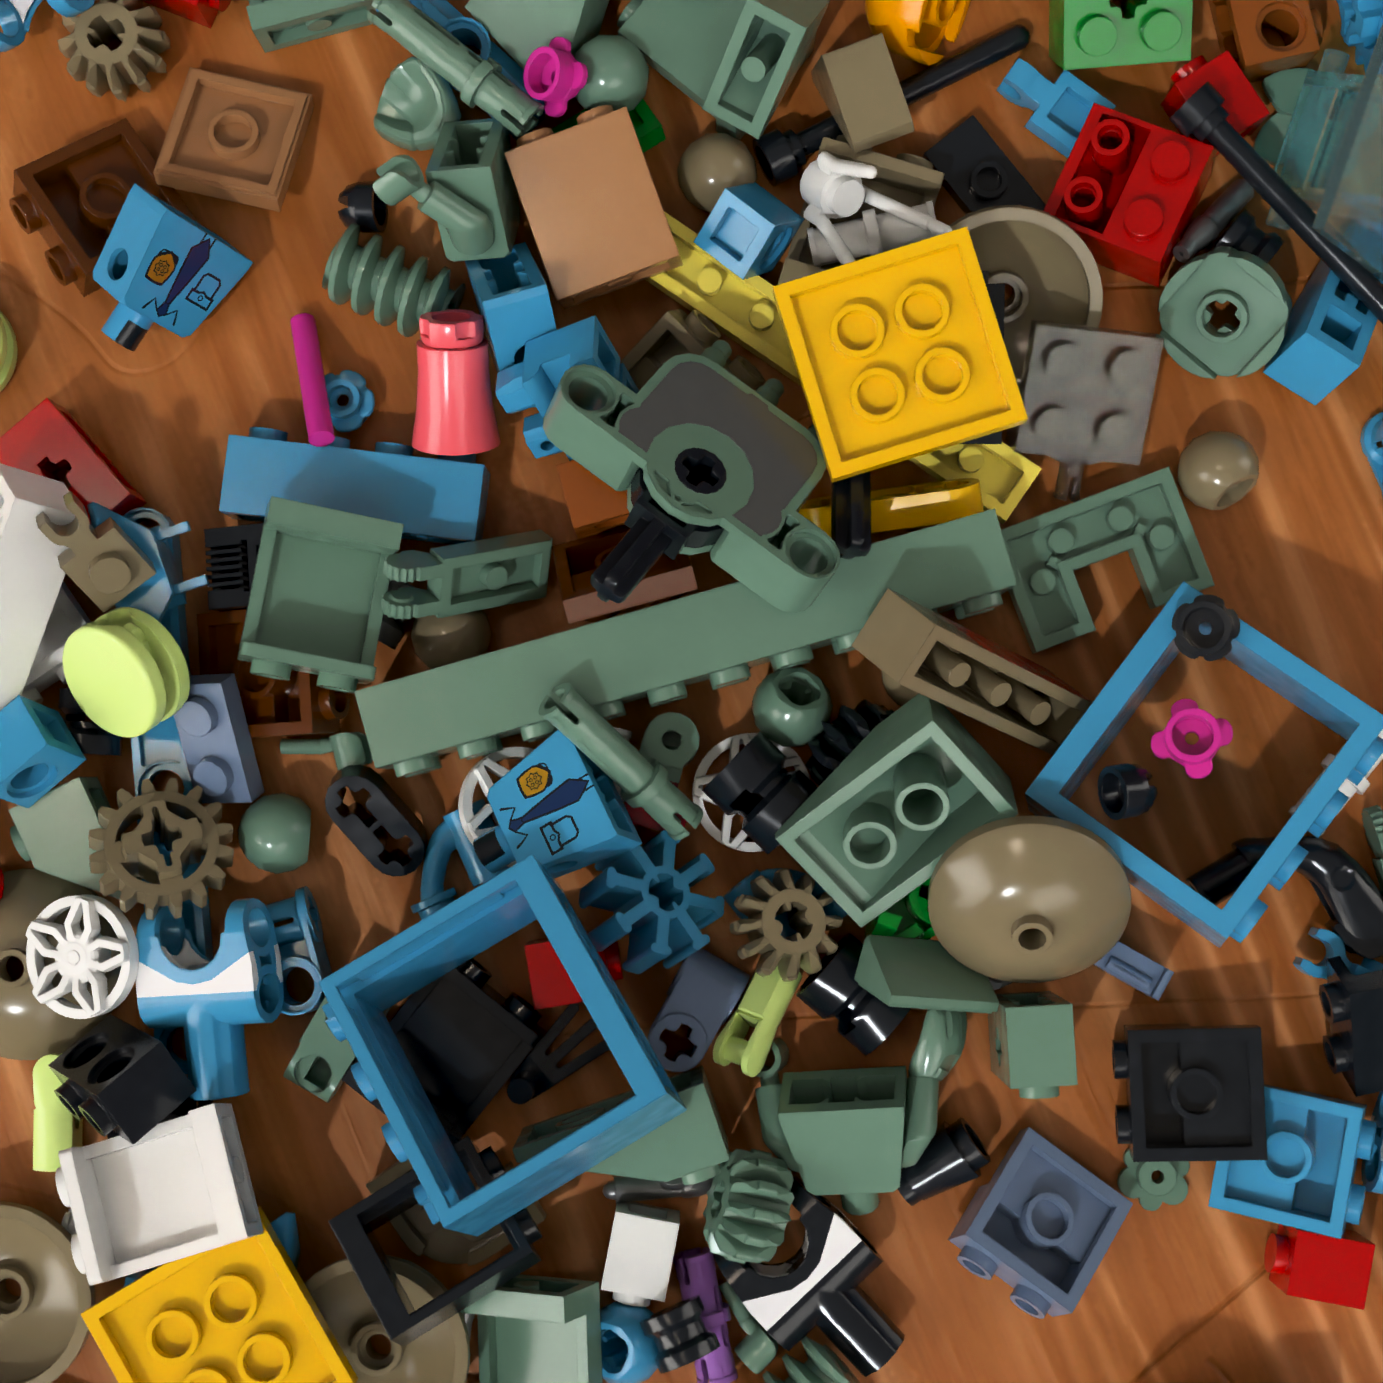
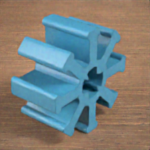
M666 830L661 831L643 846L639 845L634 849L595 863V869L598 871L602 870V873L580 889L579 906L582 909L592 906L614 913L612 917L588 933L598 952L605 950L629 934L627 961L622 964V968L627 972L641 974L663 959V966L666 969L673 967L710 942V937L707 934L703 935L700 930L724 914L725 901L722 896L710 898L690 892L691 887L715 871V867L705 853H701L678 870H675L676 844L681 840H673Z

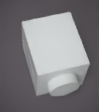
M637 1202L617 1203L600 1290L613 1292V1300L630 1306L647 1307L650 1305L651 1300L665 1302L680 1225V1211Z

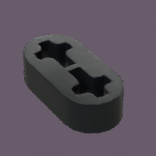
M349 765L339 770L332 778L325 797L326 811L332 821L381 873L394 877L405 876L415 871L422 863L428 842L427 831L422 822L381 775L372 768L363 765ZM346 786L354 792L360 791L362 788L369 791L366 807L373 816L358 802L350 806L343 803ZM381 826L395 839H400L405 835L410 838L408 854H405L399 848L390 853L385 850L388 836Z

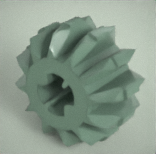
M735 1149L733 1152H729V1161L720 1163L721 1173L713 1177L711 1188L707 1191V1206L703 1212L706 1218L703 1234L708 1242L710 1252L722 1255L726 1260L745 1264L746 1261L759 1264L762 1261L769 1262L776 1254L777 1246L784 1242V1231L787 1223L791 1221L789 1215L790 1206L795 1199L793 1193H791L794 1181L793 1175L788 1170L787 1164L783 1159L772 1157V1154L756 1149H751L750 1151Z

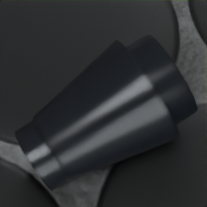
M963 1118L958 1119L951 1125L944 1121L937 1128L933 1139L919 1161L914 1166L901 1168L900 1188L898 1190L903 1198L911 1206H914L921 1200H926L980 1177V1168L991 1162L990 1156L975 1131Z

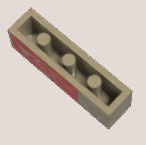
M889 588L851 645L898 684L1051 755H1054L1093 703L1047 668Z

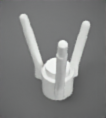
M823 151L804 170L800 180L801 196L809 204L803 215L807 221L817 226L841 264L844 265L856 260L829 219L849 217L860 209L863 202L937 235L952 231L949 225L936 220L934 217L863 185L861 178L873 179L876 177V167L860 162L838 159L827 151Z

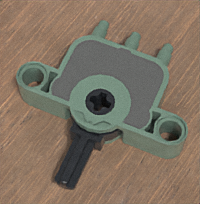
M717 340L711 347L706 348L701 355L686 353L673 356L663 363L637 394L606 371L586 364L572 366L566 370L558 384L543 418V429L547 438L557 448L614 490H627V509L630 514L624 524L630 529L591 575L590 583L598 591L596 596L604 602L609 600L618 604L624 602L663 554L674 560L678 554L695 555L710 551L712 562L772 606L783 612L790 613L805 611L810 607L838 569L840 551L835 541L826 532L798 513L826 469V462L814 424L806 429L776 407L779 398L784 393V386L780 380L770 378L763 386L753 390L724 369L726 360L732 354L730 344L724 340Z

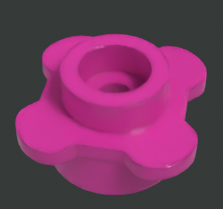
M563 37L552 39L549 47L542 46L534 50L525 64L523 74L527 93L534 99L544 101V110L547 115L552 117L564 115L567 110V102L579 93L580 89L585 86L588 78L586 65L577 62L571 53V42Z
M1178 700L1171 707L1172 717L1165 729L1156 732L1152 736L1151 749L1156 757L1160 759L1171 758L1184 766L1185 772L1189 777L1202 779L1212 772V759L1219 748L1228 745L1232 741L1233 729L1226 719H1215L1207 711L1199 709L1198 704L1194 700ZM1188 733H1195L1199 740L1196 744L1190 745L1185 741V736Z

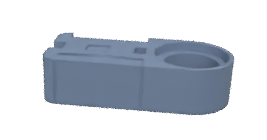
M1119 941L1102 959L1093 964L1158 1001L1174 974L1173 971Z

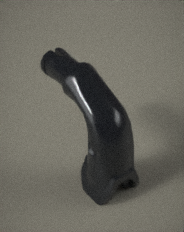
M1303 836L1298 844L1309 851V853L1296 871L1311 883L1327 911L1330 920L1325 926L1329 931L1334 932L1341 938L1346 951L1349 953H1355L1368 959L1382 956L1383 892L1379 891L1364 868L1338 844L1315 836ZM1276 837L1242 838L1231 844L1233 851L1187 878L1188 886L1214 905L1220 904L1233 896Z

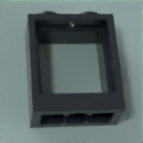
M469 1136L453 1144L466 1172H471L479 1188L506 1173L505 1168L491 1146L480 1152ZM414 1169L328 1222L390 1340L404 1347L542 1261L533 1243L543 1236L527 1208L499 1223L513 1247L512 1251L417 1310L414 1309L373 1232L383 1224L418 1204L413 1188L421 1183Z

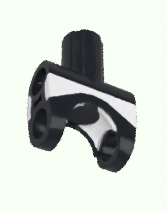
M793 1176L794 1181L791 1193H793L795 1199L792 1204L800 1212L801 1216L799 1219L805 1227L803 1244L798 1252L787 1261L777 1264L762 1262L759 1264L747 1261L745 1264L726 1260L724 1256L712 1253L722 1274L749 1313L784 1349L790 1351L817 1326L853 1366L866 1377L878 1371L892 1358L905 1337L902 1331L859 1287V1284L884 1260L866 1237L836 1206L822 1195L815 1196L806 1191L803 1181Z

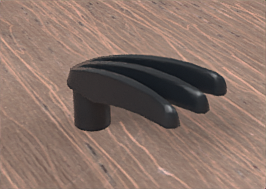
M578 1003L569 1004L512 1074L507 1088L508 1097L512 1102L516 1104L527 1103L530 1099L542 1094L610 1050L606 1041L603 1040L562 1067L557 1066L561 1059L597 1028L594 1020L590 1019L550 1055L546 1054L549 1046L579 1011Z

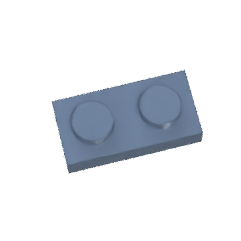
M235 674L190 675L188 699L174 715L192 786L194 788L198 785L203 788L202 803L218 801L220 803H252L265 791Z

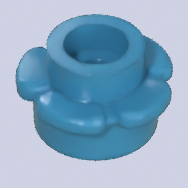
M343 370L339 375L332 373L325 375L333 426L339 432H352L360 428L373 413L375 407L374 393L372 390L367 389L365 378L351 370ZM341 395H346L349 398L346 406H339L337 403Z

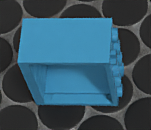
M1183 581L1027 789L1025 797L1029 811L1035 816H1047L1070 821L1102 838L1119 856L1128 875L1129 883L1220 948L1229 936L1239 943L1246 938L1269 907L1258 899L1261 892L1268 883L1280 891L1309 853V851L1298 844L1304 834L1308 831L1315 837H1320L1349 799L1348 796L1338 790L1345 779L1358 785L1383 753V739L1378 735L1383 729V714L1239 618L1240 633L1237 638L1232 640V649L1224 657L1346 739L1347 742L1221 910L1069 801L1180 652L1174 641L1177 636L1176 631L1172 628L1174 613L1182 604H1191L1194 602L1195 597L1204 595ZM1202 622L1199 626V631L1203 635H1208L1212 631V625L1209 622Z
M533 854L318 982L328 1001L327 1004L322 1006L328 1018L325 1022L337 1040L340 1042L345 1039L348 1040L358 1062L351 1065L353 1077L362 1093L370 1102L378 1099L389 1120L388 1123L381 1127L384 1138L393 1154L401 1163L409 1159L421 1183L413 1188L418 1205L424 1207L433 1225L441 1222L445 1229L478 1237L687 1110L560 884ZM538 920L635 1095L476 1190L383 1011L533 921Z

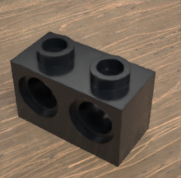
M111 1014L48 1065L62 1083V1085L54 1090L56 1096L75 1118L81 1120L85 1117L102 1136L105 1137L113 1131L133 1145L197 1091L160 1040Z

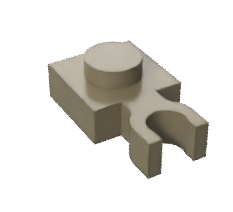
M69 491L63 498L67 509L75 515L74 520L67 525L60 526L51 522L49 517L44 512H41L35 517L37 526L54 544L69 547L57 556L60 568L104 613L154 576L156 570L148 556L111 517L94 528L89 522L83 503L72 491Z

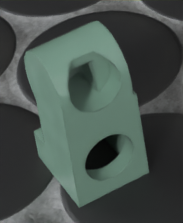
M325 997L300 1038V1045L289 1062L283 1077L329 1103L343 1084L342 1078L350 1070L351 1065L357 1061V1058L348 1040L345 1039L342 1042L337 1040L325 1021L328 1018L322 1009V1006L328 1003ZM391 1007L383 1011L385 1016L388 1014Z

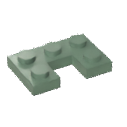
M1169 467L1001 529L1017 585L1008 590L1032 654L1096 630L1075 577V570L1128 551L1150 610L1167 604L1183 581L1198 591L1215 585Z

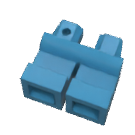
M596 315L526 341L524 362L515 364L497 373L495 393L506 413L513 414L534 406L539 411L537 414L525 417L523 426L526 444L536 459L563 452L547 438L543 429V418L564 372L572 366L582 364L596 366L609 373L636 394L639 392L624 363L620 364V357ZM566 454V456H567V458L569 459V461L573 460L571 457H569V456Z

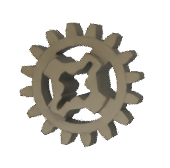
M148 778L142 780L141 795L133 797L123 788L117 791V805L119 808L117 811L101 806L98 810V823L102 828L89 830V848L96 851L89 855V867L93 874L104 873L99 880L100 892L103 896L113 894L118 890L121 891V911L126 913L139 902L145 904L146 920H154L159 906H168L173 917L178 919L182 918L184 901L190 899L193 904L202 909L207 905L208 894L205 887L208 886L212 889L222 890L225 886L226 873L221 868L232 867L234 849L227 846L233 839V826L229 823L217 824L222 818L223 807L219 801L205 807L201 805L203 788L200 786H195L187 795L178 793L177 778H170L166 784L165 791H155L154 785ZM141 819L134 831L123 833L133 822ZM154 831L158 833L160 843H164L166 850L170 851L169 866L165 863L164 855L159 854L158 848L154 845ZM205 855L198 869L184 879L183 874L188 866L200 863L201 856ZM135 877H141L142 879H144V880H146V881H148V882H150V883L141 881V880H139V879H137V878H135Z

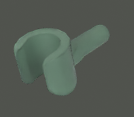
M361 732L339 733L330 737H321L320 739L282 738L280 741L281 754L322 755L333 752L337 771L349 765H366L373 761L367 737Z
M726 1281L719 1288L739 1325L747 1333L734 1350L753 1373L759 1374L775 1358L778 1351V1342L749 1313L728 1281Z

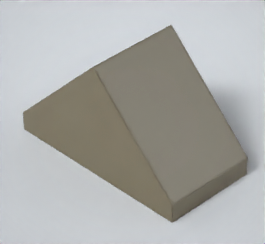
M883 33L821 55L811 71L813 83L854 154L914 132L913 120Z

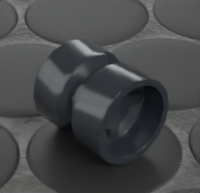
M760 731L702 791L726 815L739 813L743 817L742 830L768 855L780 844L775 839V833L818 787L801 770L788 772L784 768L786 756Z
M849 932L837 942L839 947L835 953L825 955L822 958V969L817 973L809 974L796 995L823 1019L834 1016L839 1019L837 1031L866 1056L874 1051L894 1031L911 1008L889 1007L858 985L854 978L863 944Z

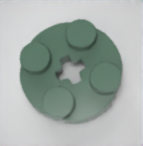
M1229 246L1214 248L1208 253L1197 255L1188 260L1175 272L1165 286L1159 300L1158 312L1160 311L1159 320L1162 327L1160 335L1163 346L1178 365L1199 377L1215 379L1217 375L1226 377L1237 375L1236 378L1250 375L1268 363L1279 349L1287 333L1292 300L1285 289L1281 277L1264 260L1251 253L1238 251ZM1213 301L1221 304L1227 301L1233 303L1237 307L1235 316L1240 320V324L1235 328L1228 323L1221 325L1219 329L1214 327L1209 322L1214 312L1208 304Z

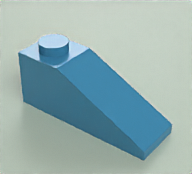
M1356 204L1348 212L1335 235L1383 284V220ZM1322 260L1318 263L1291 310L1287 333L1279 349L1271 360L1266 363L1263 370L1264 374L1313 405H1317L1360 367L1378 320Z

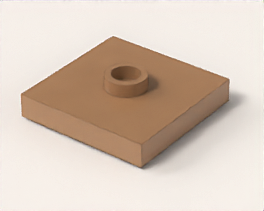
M190 67L153 172L157 185L280 212L314 109L312 94Z

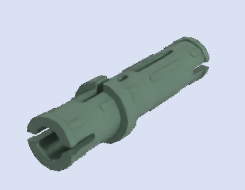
M374 0L371 6L379 10V12L373 9L369 10L367 20L386 32L406 50L460 91V99L470 108H474L475 105L479 106L511 131L516 138H520L533 130L539 121L533 115L541 116L544 112V105L534 100L501 74L502 66L491 57L487 61L482 59L432 18L414 6L409 0Z
M565 682L553 689L554 693L561 698V703L570 711H564L547 695L540 705L539 715L555 726L621 788L620 795L622 799L631 807H642L675 841L682 840L690 835V832L681 824V820L675 813H679L696 829L702 820L703 810L667 779L668 770L656 759L647 760L575 691V687L571 683Z

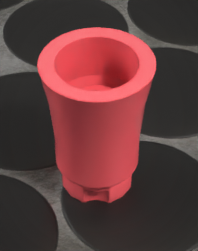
M447 309L422 314L419 318L421 339L416 343L418 367L417 403L411 445L421 452L446 456L478 454L498 447L501 439L493 408L488 340L484 338L483 315L462 309Z

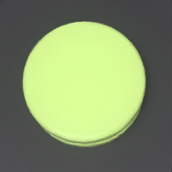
M131 607L112 609L98 617L94 622L87 623L75 630L65 643L62 656L63 671L74 699L95 724L111 734L126 738L141 736L160 722L175 715L188 699L190 674L184 654L172 634L157 619L144 611Z

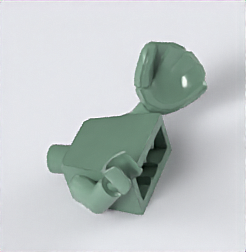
M410 57L398 64L390 72V77L386 79L373 122L375 130L382 138L400 148L410 151L434 149L425 171L427 183L424 182L423 173L412 157L397 155L377 168L376 172L380 178L373 182L375 193L384 203L390 206L398 204L409 195L418 201L417 209L437 221L445 256L448 260L457 262L504 258L511 255L520 224V206L517 188L504 152L511 150L509 130L495 118L460 121V108L449 82L418 58Z
M927 1010L920 1038L909 1064V1077H907L906 1066L785 1072L783 1073L782 1084H780L778 1072L787 1065L789 1049L781 1038L773 1039L772 1051L775 1055V1062L773 1066L764 1065L761 1072L757 1075V1077H760L761 1087L755 1089L762 1138L765 1145L778 1158L783 1159L791 1171L800 1173L806 1191L815 1196L840 1195L842 1208L851 1215L860 1216L873 1212L880 1202L878 1193L894 1192L900 1188L901 1168L914 1166L936 1133L939 1082L950 1073L949 1071L961 1056L966 1040L967 1012Z

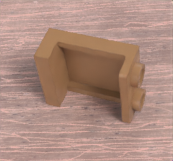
M612 105L592 108L576 118L578 125L554 133L552 128H542L529 132L516 140L517 148L504 152L555 297L564 309L683 266L627 107L615 111Z

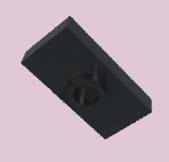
M974 115L923 155V158L933 164L934 170L945 174L942 186L966 215L983 208L1000 205H1021L1042 211L1046 206Z

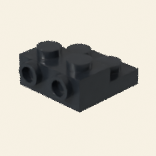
M1124 1025V1040H1112L1114 1079H1126L1127 1104L1115 1105V1128L1117 1144H1129V1151L1133 1162L1268 1160L1260 1026Z

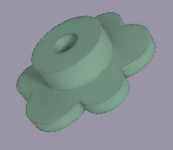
M1129 1148L1125 1150L1123 1161L1127 1167L1120 1171L1117 1178L1118 1188L1125 1196L1133 1199L1138 1198L1140 1205L1148 1211L1157 1210L1162 1205V1202L1168 1205H1177L1184 1201L1188 1194V1185L1183 1176L1189 1171V1161L1133 1162ZM1160 1171L1159 1178L1152 1180V1173Z

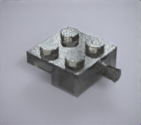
M1031 320L1022 378H1016L1028 420L1025 424L1007 429L1005 440L1014 452L1046 455L1060 462L1055 491L1053 492L1054 498L1067 501L1068 497L1071 502L1080 500L1085 465H1092L1103 461L1140 465L1164 338L1159 334Z

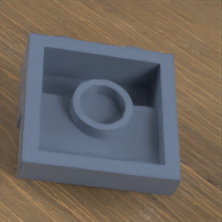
M1027 1127L1019 1131L989 1183L978 1188L948 1240L961 1249L957 1260L968 1271L986 1280H991L995 1274L1014 1288L1010 1299L1027 1314L1039 1319H1044L1047 1313L1052 1317L1071 1314L1133 1203L1033 1129Z

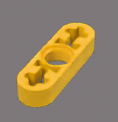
M960 478L871 490V533L942 524L984 512L980 481L975 478ZM831 496L807 500L798 513L831 537Z

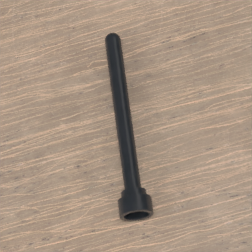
M1020 24L1013 25L900 81L907 105L909 106L1024 49L1030 41L1029 30ZM831 115L797 133H794L791 129L783 133L778 129H774L762 135L759 139H754L752 143L762 172L769 183L775 187L798 175V168L806 164V157L819 151L823 137L836 140L837 136L843 135Z
M1207 81L1169 120L1186 137L1193 134L1200 142L1206 138L1383 324V284L1226 120L1230 115L1222 106L1226 99Z

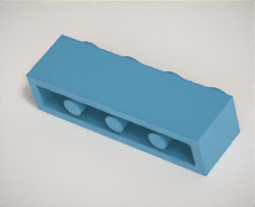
M250 427L248 437L230 434L228 436L219 511L232 519L264 523L268 502L271 496L404 524L401 539L454 545L482 540L490 473L484 464H476L475 454L459 456L438 455L437 459L413 456V447L391 442H376L375 451L350 449L351 441L349 439L335 436L334 441L330 445L316 447L306 443L287 441V432L264 427Z

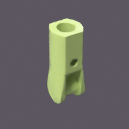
M778 966L770 975L765 977L758 975L755 970L736 1010L715 1041L713 1048V1060L715 1063L722 1066H727L731 1062L741 1066L743 1074L750 1077H755L761 1072L777 1028L802 979L800 972L796 980L785 982L779 974ZM751 1026L755 1029L749 1041L744 1040Z
M61 1054L45 1055L36 1062L33 1068V1094L36 1107L33 1118V1170L56 1172L57 1168L61 1167L58 1156L59 1151L71 1147H82L83 1118L81 1120L75 1118L58 1099L54 1090L62 1085V1083L48 1066Z

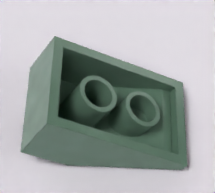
M917 694L875 726L775 833V839L862 928L930 879L940 858L958 839L987 823L1015 817L1018 815L1010 777L945 705L924 695Z
M703 1065L669 1077L687 1108L685 1112L585 1172L660 1182H669L681 1177L683 1185L700 1183L721 1173L719 1164L730 1160L728 1138ZM633 1090L523 1127L512 1149L516 1162L523 1163L634 1096L635 1093Z

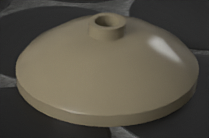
M1000 205L983 208L969 213L950 224L949 226L952 228V231L968 227L981 271H989L988 284L1007 283L1012 286V294L1005 300L1004 344L1021 396L1039 391L1061 379L1076 366L1089 349L1098 330L1102 315L1103 288L1101 276L1095 259L1085 242L1069 225L1045 211L1021 205Z
M1031 815L1015 816L982 825L965 834L948 848L935 866L930 879L928 911L931 926L941 945L952 957L967 968L1001 981L1041 983L1062 979L1087 969L1102 959L1116 945L1130 917L1131 891L1128 875L1119 856L1102 838L1092 831L1059 818Z
M31 868L3 872L4 890L0 900V1057L14 1060H38L48 1054L64 1053L112 1013L110 1011L104 1015L92 1018L73 1019L58 1014L46 1004H41L33 995L32 990L34 987L31 983L26 964L28 938L25 936L31 921L36 920L38 915L49 904L60 898L82 894L98 895L92 889ZM70 908L61 913L53 923L64 925ZM99 914L100 934L117 938L110 923ZM83 915L80 921L81 930H84ZM47 934L46 939L56 948L58 941L53 935ZM110 949L111 958L121 953L120 951ZM11 956L18 957L24 965V972L20 979L12 978L7 972L6 965ZM44 957L45 966L55 962V958ZM121 966L104 974L107 978L108 995L117 983ZM59 972L56 973L51 982L54 988L59 985L62 979ZM87 982V990L92 996L91 984ZM72 992L62 996L71 1003L80 1006Z
M0 1201V1383H52L75 1361L86 1344L90 1331L80 1314L96 1304L95 1286H90L86 1273L82 1274L77 1269L71 1251L72 1235L61 1224L35 1208L7 1201ZM7 1278H12L20 1284L21 1296H14L9 1293L6 1288Z
M386 1255L415 1310L447 1291V1288L434 1275L421 1266L400 1257ZM348 1258L338 1260L324 1267L304 1283L358 1377L356 1383L467 1382L470 1366V1341L467 1326L461 1312H458L403 1347L390 1340ZM375 1334L386 1336L391 1343V1352L388 1354L376 1352L371 1344L372 1336Z

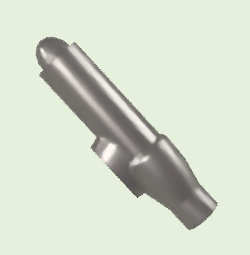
M1245 179L1235 180L1203 214L1197 216L1189 224L1182 239L1173 248L1174 257L1178 261L1186 263L1198 252L1207 248L1217 239L1223 228L1253 198L1254 188Z
M618 1176L614 1177L613 1181L605 1184L602 1192L605 1197L616 1200V1203L674 1197L692 1198L707 1194V1191L711 1188L713 1178L693 1185H683L681 1177L669 1182Z

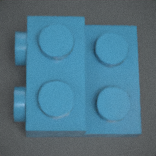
M1264 1084L1268 1160L1216 1161L1208 1206L1341 1239L1345 1233L1346 1223L1360 1224L1366 1186L1354 1184V1177L1358 1158L1371 1160L1377 1122L1365 1119L1366 1104L1303 1090L1297 1092Z

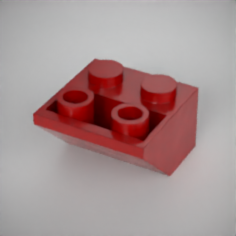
M1094 103L1043 211L1069 225L1085 242L1095 261L1101 266L1159 288L1174 256L1173 248L1182 239L1211 177L1214 146Z

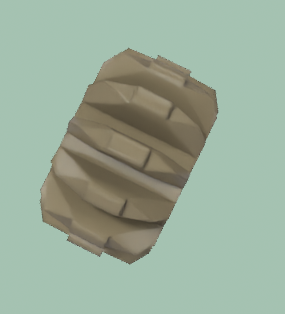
M99 0V3L93 4L92 7L81 13L80 16L65 17L62 15V24L71 33L57 40L61 53L66 58H70L66 64V69L75 81L82 82L86 80V88L93 95L101 98L111 89V92L118 100L126 102L131 84L135 83L141 91L150 93L151 85L146 78L148 72L166 73L167 65L158 54L171 48L170 39L164 31L159 30L162 25V18L156 9L150 6L143 8L142 0ZM119 38L122 44L117 49L111 51L107 45L112 40Z
M788 868L777 870L774 873L772 883L763 875L751 880V891L754 897L742 894L734 901V906L738 911L746 915L748 919L734 921L729 926L732 934H747L750 941L737 950L738 956L741 959H745L756 953L761 954L757 963L756 973L765 977L770 975L778 966L779 974L785 982L796 980L800 967L808 974L820 971L822 964L818 953L830 955L835 953L839 947L835 940L825 933V931L842 926L843 919L840 916H825L823 907L832 903L833 898L827 892L814 897L812 892L815 880L808 873L801 876L794 884L793 876ZM788 912L791 914L789 926L796 930V934L784 938L781 936L783 924L776 920L775 917Z

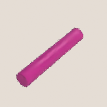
M300 313L291 318L290 324L308 440L313 446L324 447L330 445L334 441L335 436L316 320L311 314Z

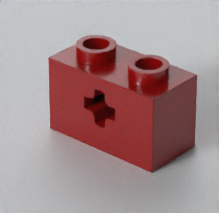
M49 398L44 399L0 437L1 464L60 482L61 480L56 474L63 468L68 470L66 478L72 485L68 490L72 491L85 506L89 522L90 517L87 505L92 502L98 503L122 516L130 510L142 507L147 503L71 414Z

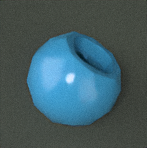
M613 1302L600 1309L602 1377L607 1383H641L648 1380L657 1370L658 1366L655 1359L658 1349L654 1340L644 1335L639 1323L654 1314L648 1308Z

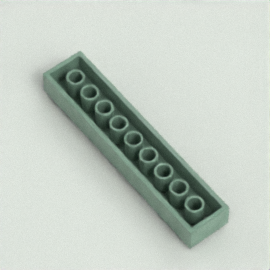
M994 508L871 543V549L866 556L854 557L852 559L840 558L837 571L813 604L805 611L797 613L783 612L738 581L356 690L354 694L375 768L394 769L396 778L403 776L408 778L442 768L440 756L458 751L460 760H472L503 750L501 739L521 733L523 741H528V743L550 737L558 729L539 715V708L544 698L549 695L564 711L569 712L570 710L561 703V698L553 691L555 687L565 682L571 683L575 687V691L606 721L627 715L624 704L648 697L651 708L687 698L686 686L710 680L712 690L732 686L749 680V677H751L749 668L771 662L773 672L786 668H795L810 663V660L814 659L812 650L831 644L835 655L854 651L856 649L851 645L888 588L938 614L954 610L957 620H962L992 611L994 607L1003 605L1001 595L1015 587L1017 582Z

